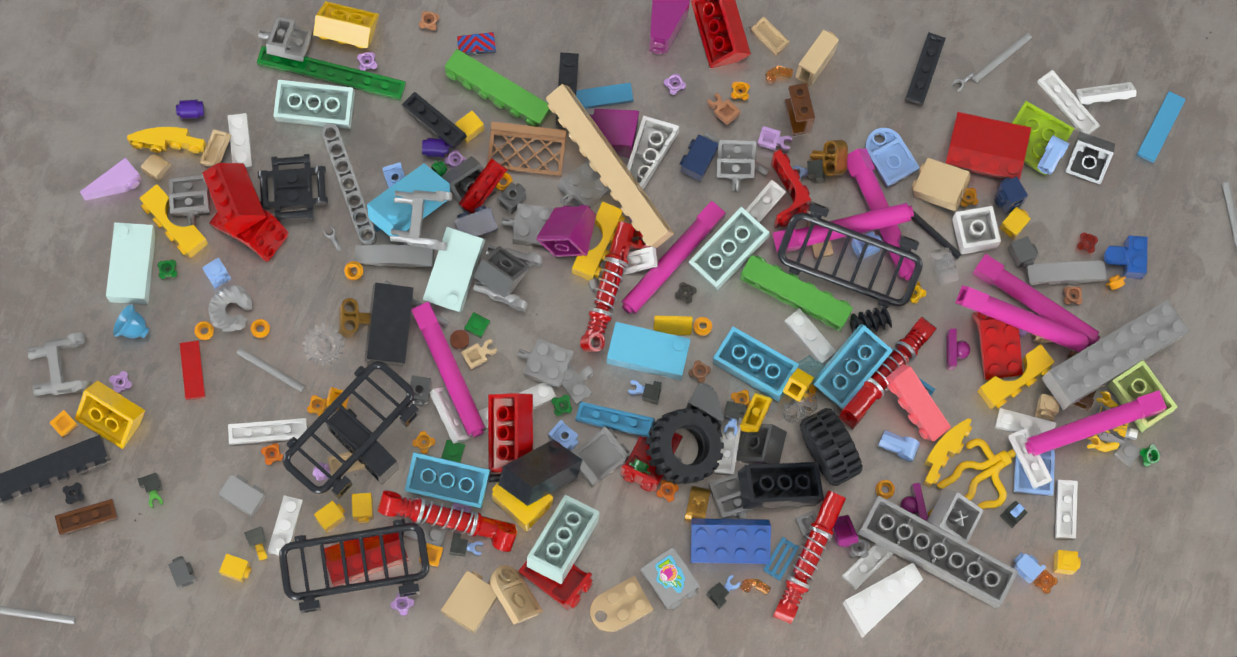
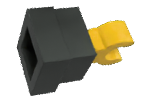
M260 526L244 532L249 546H255L259 560L267 559L268 557L262 544L267 542L263 528Z

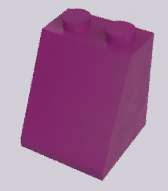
M652 0L649 52L654 54L668 53L688 17L690 0Z
M594 109L593 115L590 114V116L616 153L621 157L630 158L638 127L639 111Z
M587 205L555 207L536 240L554 257L587 256L596 214Z

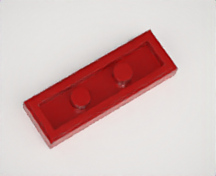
M491 158L459 202V205L471 214L475 213V209L482 206L508 169Z
M197 340L179 343L185 399L206 398L200 342Z

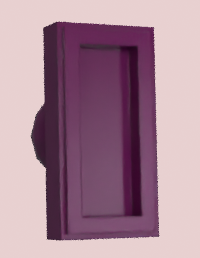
M950 328L946 333L947 370H955L957 358L964 359L968 357L971 349L966 341H957V329Z
M914 483L910 487L912 496L904 497L901 500L900 507L912 514L916 513V516L927 521L928 515L921 484Z
M839 516L833 527L836 543L841 547H849L852 543H858V536L850 516Z

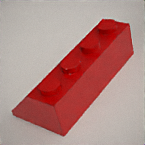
M691 0L710 68L736 63L751 55L735 0Z
M217 163L202 172L222 225L233 237L266 218L244 163Z
M488 394V469L491 472H502L503 466L533 451V394Z
M399 533L383 535L387 567L390 568L402 564ZM379 536L363 538L368 575L384 570ZM359 539L344 541L349 581L364 577ZM340 543L324 548L326 565L332 584L337 586L345 583Z

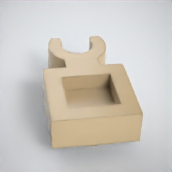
M491 339L485 341L482 347L476 343L461 352L470 370L486 362V355L497 353V348L493 350L487 348L488 345L492 344Z

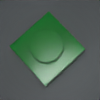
M473 312L464 330L482 338L490 324V320Z
M446 440L441 458L461 463L466 445L462 443L453 444L451 440Z

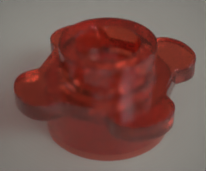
M1081 233V239L1077 244V248L1079 250H1086L1088 253H1094L1098 238L1092 234Z

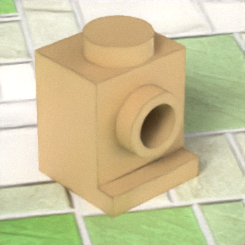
M1042 394L1038 398L1034 417L1054 421L1060 407L1055 397Z

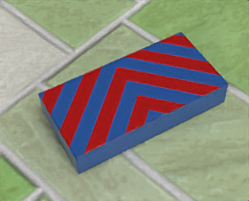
M494 32L457 36L458 50L467 55L496 52Z

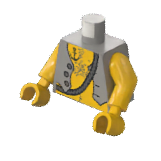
M1099 392L1102 394V398H1097L1096 401L1103 403V405L1101 404L1097 408L1096 414L1119 406L1111 399L1109 392ZM1129 423L1093 435L1087 438L1090 439L1089 443H1091L1087 445V448H1095L1102 452L1117 449L1124 443L1125 438L1136 440L1138 429L1128 427Z

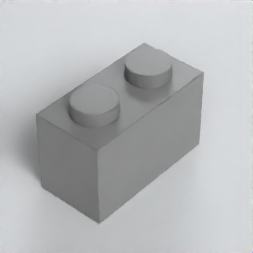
M231 474L218 495L253 518L266 500L263 494L264 491L256 485L252 488L246 484L248 481L242 476L237 475L235 477Z

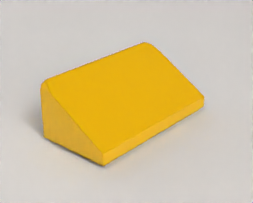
M655 315L653 330L671 335H691L693 317Z
M754 393L740 423L741 431H759L772 403V398Z

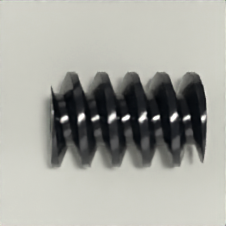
M881 306L880 310L875 307L872 312L868 309L865 311V314L860 311L858 317L853 313L850 317L852 333L860 324L866 326L870 331L871 328H874L876 332H878L879 326L886 330V324L892 328V320L885 306Z

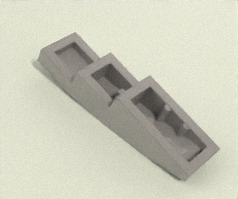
M356 245L355 261L361 265H376L378 267H430L434 263V250L409 245Z
M1104 261L1027 265L1030 285L1049 283V285L1063 283L1071 285L1107 280Z

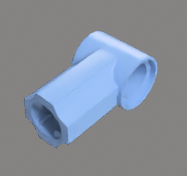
M1053 135L1045 148L1046 151L1037 168L1041 172L1051 175L1059 159H1062L1069 143Z
M884 430L878 446L896 453L898 457L904 460L913 461L920 442L911 437H901Z

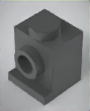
M511 183L497 196V203L512 215L517 209L518 203L522 204L526 200V190L519 183L516 185ZM512 192L516 194L515 197H510L509 195Z
M183 556L173 559V563L168 564L175 584L179 589L198 582L194 575L191 576L194 573L190 562L186 563Z

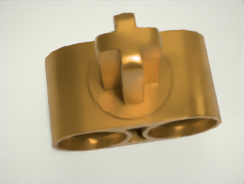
M844 140L827 141L824 144L823 151L813 150L810 158L812 161L823 160V172L826 176L843 175L847 170L848 145Z
M353 298L343 300L339 308V331L346 338L355 335L359 324L369 323L370 313L359 312L358 302ZM350 305L353 308V311L347 312L344 309V306ZM351 324L354 330L348 331L344 325Z
M697 486L691 487L684 521L691 522V518L705 519L711 489Z

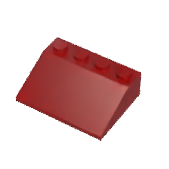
M957 112L946 164L1000 179L1010 177L1012 179L1017 176L1020 180L1032 127Z

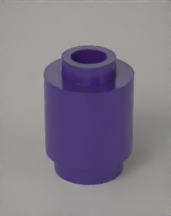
M198 99L180 100L179 104L176 105L177 116H180L181 119H194L204 116L203 101H198Z
M427 138V140L422 141V155L445 158V154H449V145L442 139Z

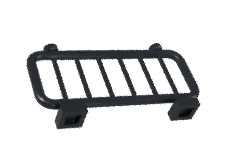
M810 201L808 211L811 214L800 212L792 216L778 249V258L782 264L790 267L789 272L796 275L804 272L879 300L878 305L885 306L886 308H889V305L903 306L909 302L923 267L922 259L919 255L911 252L912 249L917 251L919 246L917 240L900 234L897 242L901 246L897 247L822 219V216L827 217L829 208ZM805 220L810 222L811 225L797 261L788 259L785 253L797 222ZM816 224L829 229L816 265L812 268L801 264L800 261L813 227ZM832 231L846 235L847 238L831 275L818 270ZM854 238L865 244L851 280L847 281L836 277L849 240ZM868 244L883 250L869 286L866 288L855 284L854 280ZM889 251L901 257L885 295L871 289L885 253ZM905 257L914 261L915 268L904 296L901 299H896L889 295Z
M376 361L370 363L366 368L360 366L355 371L354 375L356 378L298 439L292 437L286 444L289 449L283 456L284 467L311 492L323 494L333 487V494L340 499L353 485L346 476L341 479L349 468L399 415H401V423L407 428L420 414L419 408L414 404L408 407L414 399L413 388L387 364ZM375 369L382 370L405 390L406 397L400 404L368 377ZM365 379L396 406L387 418L355 391ZM351 394L383 420L374 432H371L341 405ZM337 408L341 409L370 435L360 446L356 445L328 420ZM324 422L356 449L346 461L314 434ZM311 436L342 463V466L333 475L329 474L300 448ZM297 451L329 478L324 485L316 486L291 463V457Z
M404 519L394 520L393 526L306 539V535L295 536V541L285 544L279 552L284 593L292 600H303V602L299 603L301 614L321 611L320 601L315 600L317 597L402 584V586L398 587L400 597L420 594L418 583L414 584V582L424 579L430 567L423 529L418 524L405 523ZM404 531H414L417 534L422 565L419 573L409 574L402 533ZM399 533L405 575L389 578L383 535ZM379 536L385 578L369 581L363 538ZM359 539L365 582L349 584L343 541ZM339 542L346 585L330 587L324 544ZM320 545L326 588L310 591L304 548ZM293 549H300L305 592L295 593L291 589L287 553Z

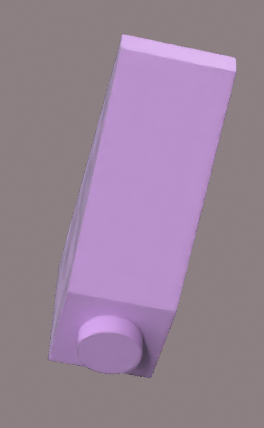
M124 158L81 190L80 194L86 201L123 193L138 187L142 179L130 162Z

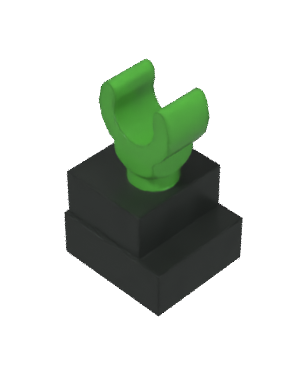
M157 473L138 478L139 486L145 488L150 496L149 505L151 508H154L153 501L155 499H158L159 503L163 505V500L157 493V491L163 490Z

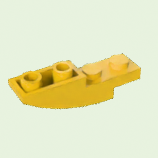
M179 127L149 128L127 136V140L133 148H148L155 153L167 152L168 145L176 150L184 148L196 154L204 152L206 148L204 139L190 137L188 129Z
M968 418L954 426L935 445L924 465L931 468L923 485L930 488L933 483L937 484L941 476L938 471L941 466L945 467L949 459L948 456L953 458L956 453L960 454L964 446L962 440L964 436L968 437L972 426H970L971 419Z

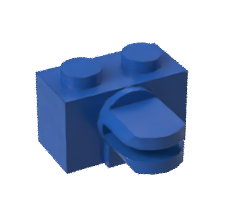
M1129 235L1124 241V246H1109L1103 255L1105 262L1123 267V276H1126V278L1143 279L1147 274L1148 237Z

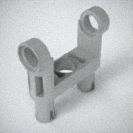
M396 190L395 195L403 198L394 197V203H405L413 206L411 225L408 231L391 229L390 234L399 236H390V241L406 242L409 246L447 251L446 242H440L438 239L421 238L425 200L436 202L452 201L453 193L415 190L411 193Z
M489 244L485 256L497 247ZM510 248L505 249L528 266L542 265L544 258L536 253L528 252L526 254ZM476 279L473 291L487 294L490 299L508 304L515 310L526 311L528 303L521 300L520 297L509 294L504 298Z
M73 333L68 335L67 338L47 341L44 345L27 348L29 360L46 356L49 363L51 380L46 383L33 384L35 397L50 393L52 395L70 392L84 393L85 389L92 385L91 381H81L80 379L64 382L59 350L75 348L85 343L83 333Z

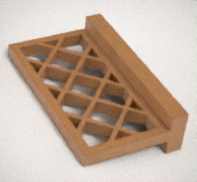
M491 122L487 164L492 156L499 152L504 159L500 164L509 171L561 177L567 130ZM494 135L503 136L507 142L498 148L494 144ZM515 138H521L525 143L518 150L511 144V141ZM534 140H540L544 145L537 152L529 145ZM553 142L561 143V150L554 155L548 146ZM509 144L515 152L506 158L500 150ZM528 146L533 155L524 160L519 152ZM546 148L552 157L543 163L538 154ZM516 154L523 161L518 167L512 166L508 161ZM536 156L542 165L537 169H531L527 162ZM555 159L559 164L558 172L550 171L546 164Z

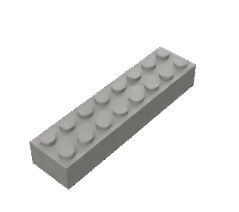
M1166 300L1049 370L1042 377V380L1062 409L1065 410L1111 382L1139 362L1147 360L1180 340L1189 332V329L1170 302Z
M880 496L874 500L857 533L994 608L1002 605L1018 573V570Z

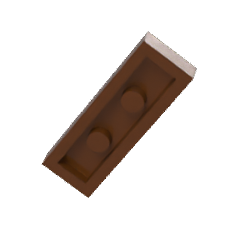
M113 499L55 515L59 535L118 519Z

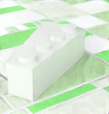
M647 116L642 118L627 168L642 189L647 185L679 133V126Z
M914 563L843 602L862 638L923 581Z

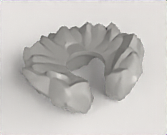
M240 285L223 286L210 299L208 311L211 318L209 320L212 321V325L222 329L223 332L241 330L246 327L247 317L243 315L228 316L225 308L229 303H237L244 311L252 309V299Z

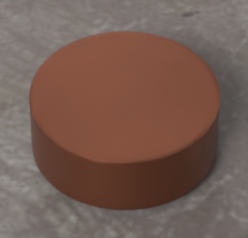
M464 330L454 331L450 336L452 347L457 350L465 349L469 345V335Z

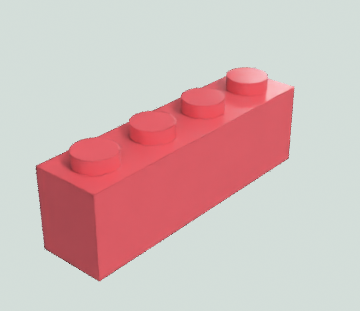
M902 364L885 378L889 383L887 385L889 390L897 395L899 405L907 410L909 420L917 425L919 428L918 433L923 439L934 442L951 428L911 366Z

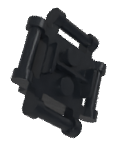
M310 154L298 157H271L272 171L261 170L257 172L258 179H260V203L264 210L275 209V218L279 222H282L284 219H314V206L328 204L324 178L326 167L316 166L311 168ZM304 164L305 168L279 170L280 165ZM312 175H317V198H313ZM267 179H273L274 201L272 202L268 199ZM307 209V210H301V211L281 212V211H287V210Z

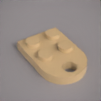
M502 565L492 572L490 577L492 589L514 625L543 612L522 575L511 566Z
M634 575L598 595L591 604L590 617L593 624L601 631L615 632L651 613L654 609ZM604 612L607 615V619L604 622H598L595 618L596 613Z

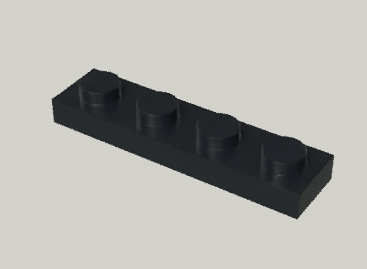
M928 32L905 98L906 101L923 106L946 39L945 37Z
M560 52L558 87L561 84L567 85L576 95L579 54ZM556 114V125H555V126H557V127H563V126L559 123V121H558L559 117H558V115Z
M416 92L402 104L405 110L452 149H455L467 137L465 132Z

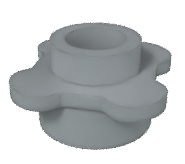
M858 539V543H852L849 552L850 556L853 558L856 556L868 557L869 541Z

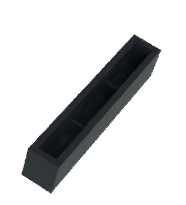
M97 435L0 473V503H10L14 501L15 497L20 495L24 497L32 494V491L35 489H46L53 482H63L68 480L71 475L76 473L80 475L88 472V469L91 467L106 465L107 461L111 460L104 439L101 435Z

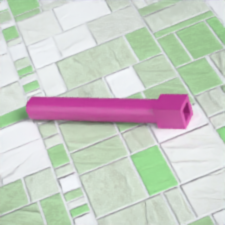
M858 148L849 153L847 168L851 176L856 178L870 211L889 207L873 172L875 167L867 149ZM898 225L879 229L884 242L897 247L901 246L897 242L900 234L902 235ZM889 252L895 267H897L901 256ZM904 257L898 272L901 279L910 280L915 268L914 261Z
M711 200L690 227L658 260V267L651 268L621 301L624 311L628 314H636L708 234H711L723 221L726 212Z
M902 203L830 222L859 233H864L909 222L911 217H914L912 205L908 206L907 203ZM814 225L807 246L824 242L829 229ZM810 226L794 229L786 253L801 250L800 248H802ZM786 230L773 233L777 253ZM832 231L829 241L847 236Z
M986 253L972 274L990 286L992 284L1040 316L1086 334L1089 341L1087 347L1098 342L1101 338L1098 336V330L1005 270L1003 264Z
M962 285L955 302L958 305L1076 352L1086 349L1089 343L1086 334L968 286Z
M428 301L411 309L468 436L472 435L475 438L482 435L486 427L431 304Z
M1160 390L1138 397L1131 402L1027 438V443H1025V448L1028 454L1037 456L1138 419L1142 420L1159 414L1167 407Z

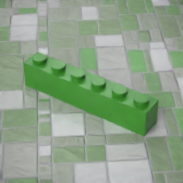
M458 49L455 50L444 66L448 78L453 81L458 80L466 89H473L478 92L477 94L485 100L488 98L493 101L496 107L508 110L511 116L516 119L521 118L528 126L542 127L552 112L547 106V102Z
M750 256L740 275V280L797 310L801 309L803 313L835 330L842 331L853 310V307L847 301H839L833 298L834 296L831 293L816 289L817 287L814 284L799 280L800 278L795 274L785 273L781 267L766 263V260L760 256Z

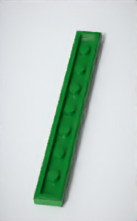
M261 46L257 59V65L397 100L402 99L406 86V81L306 56L303 62L267 54L266 46Z

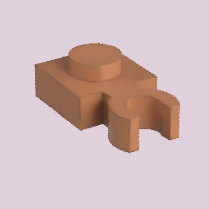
M718 93L714 94L716 102H712L710 99L707 100L708 106L715 109L714 114L726 125L730 124L741 114L740 109L728 99L723 102Z

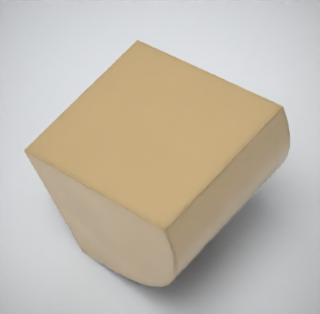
M152 154L142 164L141 169L144 174L160 182L172 164L158 155Z

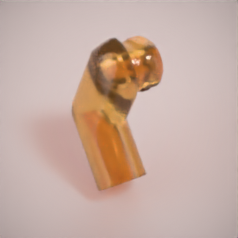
M776 66L766 72V81L773 83L779 75L791 78L793 69Z
M744 579L742 581L743 584L740 586L741 590L746 593L750 592L751 588H755L767 595L771 590L769 585L759 579Z

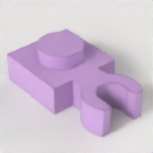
M763 126L757 145L774 151L776 146H779L781 150L788 152L790 147L785 146L784 142L791 143L792 137H780L781 131Z

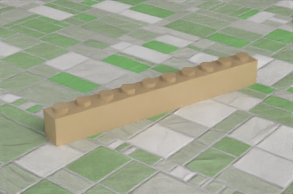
M561 84L546 97L549 103L547 106L554 114L558 115L559 123L570 132L568 135L571 140L578 143L581 154L584 157H588L590 167L595 172L598 171L601 176L600 181L610 188L611 196L615 201L620 202L623 213L626 216H630L632 226L642 233V239L645 244L658 248L674 235V232L571 88Z

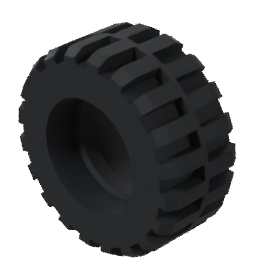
M684 408L662 415V418L654 422V427L650 428L648 434L651 437L646 438V445H649L646 454L651 457L650 465L657 468L655 472L658 475H664V480L672 481L674 484H689L709 477L713 474L712 470L718 468L719 463L717 461L722 460L723 453H720L721 449H724V443H721L720 440L723 435L722 432L717 431V423L711 422V417L708 414L702 415V411L698 409ZM680 428L690 431L698 443L697 457L693 463L688 465L680 462L672 451V437L676 430Z
M824 408L801 421L800 430L805 444L814 461L818 462L820 472L830 485L838 486L861 473L863 465L861 464L862 461L858 450L845 425L831 408Z

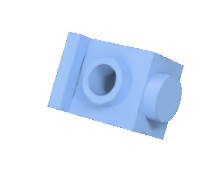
M400 162L382 168L388 189L405 177ZM399 177L398 180H392V178Z
M873 231L865 234L867 236L881 240L880 236L875 235ZM853 238L851 246L859 259L865 243ZM873 245L868 246L863 259L878 253L881 248Z
M219 258L202 267L215 289L231 280Z
M562 420L548 434L550 440L554 439L571 451L579 443L577 440L578 434ZM563 433H566L569 437L567 439H563L561 435Z
M1022 552L1014 559L1016 564L1012 567L1018 570V574L1029 584L1046 568L1044 564L1040 567L1035 557L1032 555L1028 556L1027 554L1024 555Z

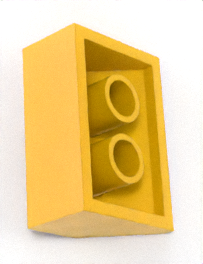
M325 1L316 14L313 35L323 40L331 39L340 44L348 43L355 45L357 48H368L375 32L379 14Z
M97 380L85 389L74 419L123 449L140 426L146 410Z

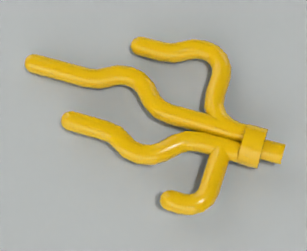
M980 438L972 439L966 443V448L972 449L975 446H980L988 460L982 463L975 461L961 462L956 466L953 474L937 484V488L944 489L954 483L967 468L985 470L971 480L968 493L964 497L971 501L976 494L977 485L992 475V481L999 492V497L996 500L983 501L977 506L983 510L997 508L1007 498V492L999 478V473L1004 467L1012 463L1011 459L1016 456V453L1011 449L1008 452L1002 450L994 455L984 440Z

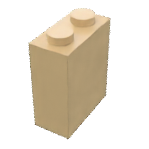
M823 29L798 65L796 78L803 83H807L809 87L814 84L836 52L839 39L834 33Z
M927 157L926 162L920 166L918 179H915L912 184L914 197L957 212L971 180L970 172Z
M466 571L442 607L441 613L475 634L498 597L492 589L490 581L488 583L481 580L482 576L475 571H472V573Z

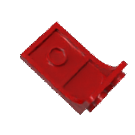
M779 149L773 154L771 166L790 195L792 205L777 214L774 226L776 228L780 226L784 228L796 213H807L812 199L809 196L810 192L807 186L802 185L800 182L799 173L790 166L789 157Z
M264 210L266 218L235 237L222 225L218 212L209 222L213 228L251 248L266 262L272 258L289 234L273 214Z
M973 312L972 317L977 323L980 335L984 379L991 380L995 376L1004 378L1023 375L1019 328L982 313Z
M676 432L671 442L674 454L683 438L682 435ZM639 436L628 460L621 467V475L629 483L633 484V482L640 484V488L647 492H651V490L656 492L664 475H658L655 472L657 468L650 465L651 457L646 454V450L649 449V445H646L647 437ZM635 459H638L650 465L647 470L650 474L645 472L643 474L633 469L634 467L629 463H634Z
M527 561L518 571L566 610H569L570 607L574 609L581 600V593H587L593 585V574L582 571L574 564L562 584L528 568Z

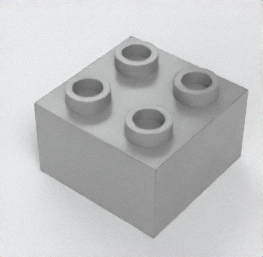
M943 489L927 522L968 543L984 510L960 493Z

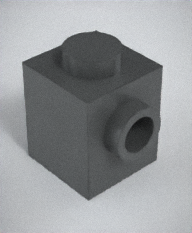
M1028 236L1010 243L1007 248L1017 268L1022 266L1027 268V265H1033L1037 258L1038 250L1035 244L1031 243Z
M412 375L410 383L414 390L412 404L422 407L423 404L428 405L429 392L432 385L431 378Z

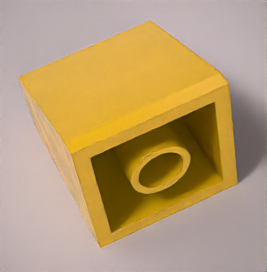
M499 482L492 488L493 502L526 533L553 506V496L550 494L527 506L498 485Z

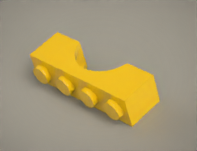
M158 184L139 198L142 203L140 205L142 210L147 215L149 213L152 214L154 217L152 219L158 228L163 227L166 230L164 234L171 242L173 240L176 241L178 244L177 249L183 255L187 254L192 258L208 244L206 238L194 225L181 227L169 221V197Z
M602 201L595 219V224L602 233V240L597 247L588 251L587 256H577L572 267V274L589 281L599 277L602 271L600 265L605 260V255L609 254L608 247L612 243L617 223L624 222L625 220L623 211L620 208Z
M1041 344L1027 353L1022 359L1024 372L1019 379L1005 381L995 376L978 389L977 392L990 409L994 407L999 409L1007 403L1006 399L1008 397H1016L1022 392V387L1025 385L1030 387L1037 381L1036 377L1041 374L1044 376L1052 369L1051 367L1055 362Z

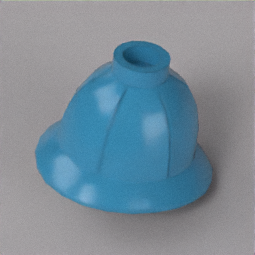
M130 304L118 316L113 334L115 337L124 336L131 339L142 337L144 339L149 328L146 327L144 318L135 311L134 305Z

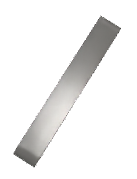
M327 124L322 128V136L358 238L362 245H374L377 240L372 221L368 218V210L340 132L336 125ZM329 132L336 133L333 137L326 136ZM335 149L342 150L339 154L332 153ZM343 165L348 167L345 171L338 170ZM348 182L354 184L351 188H346L344 186ZM354 199H358L360 201V203L357 205L350 204L351 201ZM360 216L366 217L364 222L356 221ZM366 233L372 234V237L368 240L363 239Z

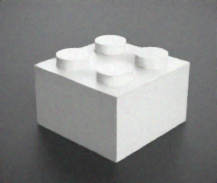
M993 206L955 212L952 221L961 254L998 248L1001 239Z

